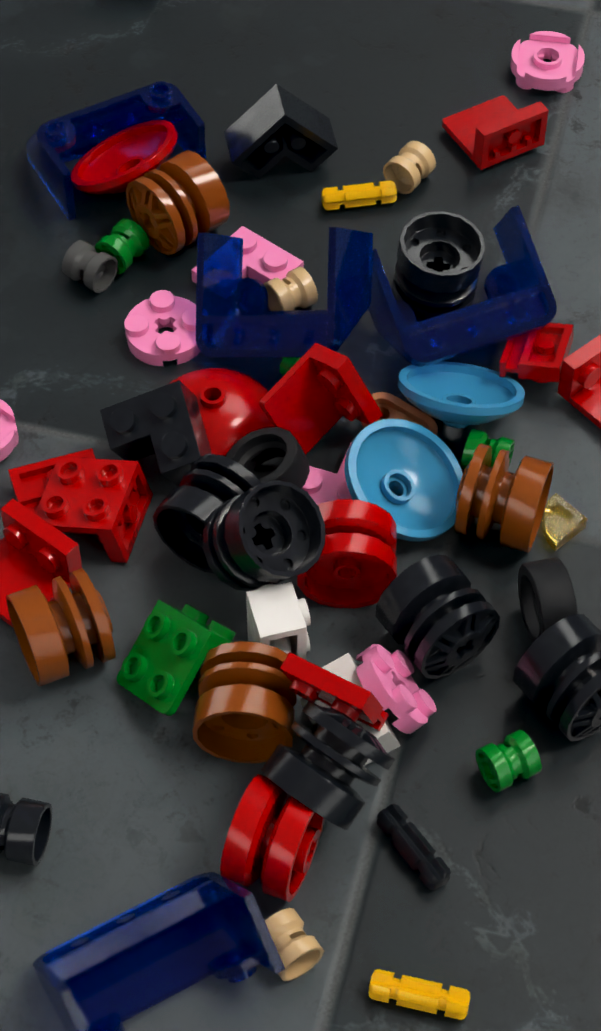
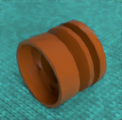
M190 150L183 151L162 163L159 170L148 171L144 176L131 181L126 189L127 205L134 222L140 225L147 233L150 245L165 255L177 253L183 249V246L195 242L197 235L208 234L226 223L230 216V203L218 174L204 158Z
M481 443L477 446L472 460L466 466L460 481L456 497L455 532L463 535L469 534L475 519L478 518L476 536L477 539L484 540L488 536L493 524L498 523L501 524L500 545L529 553L536 539L553 478L554 463L526 455L521 460L516 472H509V451L505 449L500 450L493 467H491L492 446Z
M83 568L69 573L72 594L61 576L52 579L54 601L48 602L37 585L6 596L7 608L15 635L28 668L39 687L70 675L67 656L69 653H74L84 669L94 666L91 646L102 663L116 658L112 637L113 628L108 610L102 596L95 589Z
M247 641L224 643L208 650L200 669L201 678L198 684L200 698L196 702L192 729L193 740L202 750L217 758L231 762L254 764L267 762L279 744L292 747L294 731L291 726L295 721V709L293 707L297 703V694L289 689L292 682L280 670L288 655L277 647L260 642Z

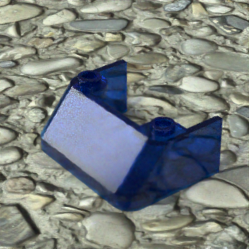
M158 81L42 124L26 142L27 157L70 221L76 218L71 172L64 163L83 157L97 144L126 128L153 120L170 121L178 133L177 141L184 151L190 150L198 153L206 160L205 123L175 85Z
M519 205L512 207L493 228L507 264L494 268L487 275L484 289L488 300L417 322L412 308L401 300H395L377 250L374 249L367 252L355 269L356 277L376 330L407 362L419 367L428 366L540 330L553 320L557 311L556 301Z
M329 227L327 310L268 311V293L264 284L257 279L242 278L243 238L205 232L198 233L196 344L198 349L208 357L301 358L315 343H318L337 352L371 303L373 233Z
M215 872L194 876L56 946L39 956L33 963L37 976L66 1031H125L123 1025L125 1020L210 975L218 979L228 978L230 983H235L252 976L257 971L256 966L259 964L275 974L285 970L253 893Z

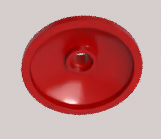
M166 120L147 121L126 128L103 140L88 151L74 166L71 180L78 190L89 194H118L126 192L128 183L144 176L148 171L159 170L161 164L168 160L175 149L178 133L174 125Z
M207 368L186 373L170 382L173 383L180 380L196 396L212 454L226 457L227 452L232 446L250 432L265 427H274L259 405V401L268 390L260 382L247 374L224 368Z

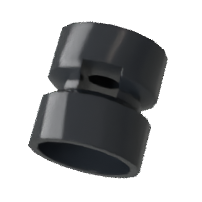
M0 793V854L5 851L9 861L37 866L45 853L52 824L51 804L28 798H21L16 804H13L9 794Z

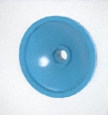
M431 361L409 365L400 371L397 383L399 390L409 402L425 414L441 420L445 425L454 428L486 424L507 417L521 408L525 397L524 388L507 375L506 377H499V372L459 362Z
M383 419L371 423L356 435L347 450L344 467L346 483L352 499L376 504L389 512L396 523L397 538L402 540L421 542L435 539L447 532L455 524L456 497L463 472L452 451L436 434L408 420Z

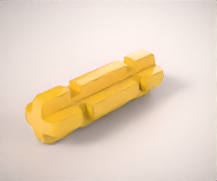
M392 180L379 181L377 186H374L373 182L343 185V190H338V187L335 186L323 188L321 191V202L326 211L340 210L341 205L348 209L374 206L376 201H380L381 205L391 204L397 200V188Z
M382 969L374 970L371 976L368 993L372 1000L389 1003L390 999L397 1000L396 1005L432 1014H437V1011L441 1010L445 1011V1017L463 1020L467 1016L471 998L470 991L450 985V989L446 990L442 989V983L403 974L401 979L394 978L395 972Z

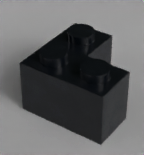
M275 84L224 131L231 162L258 179L284 156L313 172L338 150L330 119L278 84Z
M180 380L100 410L110 449L123 460L135 461L155 453L161 474L177 487H179L183 476L191 470L199 457L212 454L196 396Z

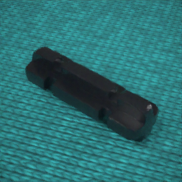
M391 804L381 810L377 815V825L387 837H393L391 843L410 867L416 872L420 871L419 878L425 886L434 891L445 885L450 879V868L441 857L435 858L434 854L436 851L412 822H406L408 816L400 806Z

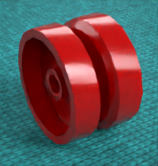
M337 499L318 504L325 523V545L319 560L307 572L297 575L298 587L306 597L316 603L334 608L355 609L378 603L383 591L397 577V557L395 555L397 529L391 514L376 504L362 500Z
M258 774L246 788L229 827L220 864L221 877L249 887L261 876L263 893L290 903L298 893L310 868L325 818L292 796L287 800V792L268 777Z

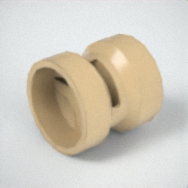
M410 141L401 148L399 156L392 157L385 164L383 174L385 180L395 182L397 192L409 194L418 187L421 179L427 178L436 168V160L432 151L425 144L419 141Z
M297 267L288 271L286 277L282 280L274 278L265 282L262 286L265 302L271 313L279 320L292 315L295 308H307L318 301L315 283L303 267Z
M286 908L270 916L257 928L253 937L263 953L271 954L274 958L273 967L283 981H291L304 975L319 962L324 953L323 948L315 937L306 935L303 931L304 922L294 908Z

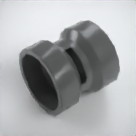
M78 240L73 243L62 261V272L65 276L74 281L82 280L88 289L96 293L105 291L111 285L118 269V261L115 257L106 252H96V248L84 240Z

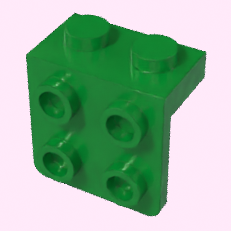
M158 599L131 651L122 663V667L117 675V682L158 712L166 716H172L182 702L206 658L208 650L224 643L235 642L233 639L237 633L213 619L207 625L206 623L210 616L189 604H185L181 611Z

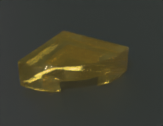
M555 493L548 500L543 515L542 529L546 541L557 551L586 528L588 518Z

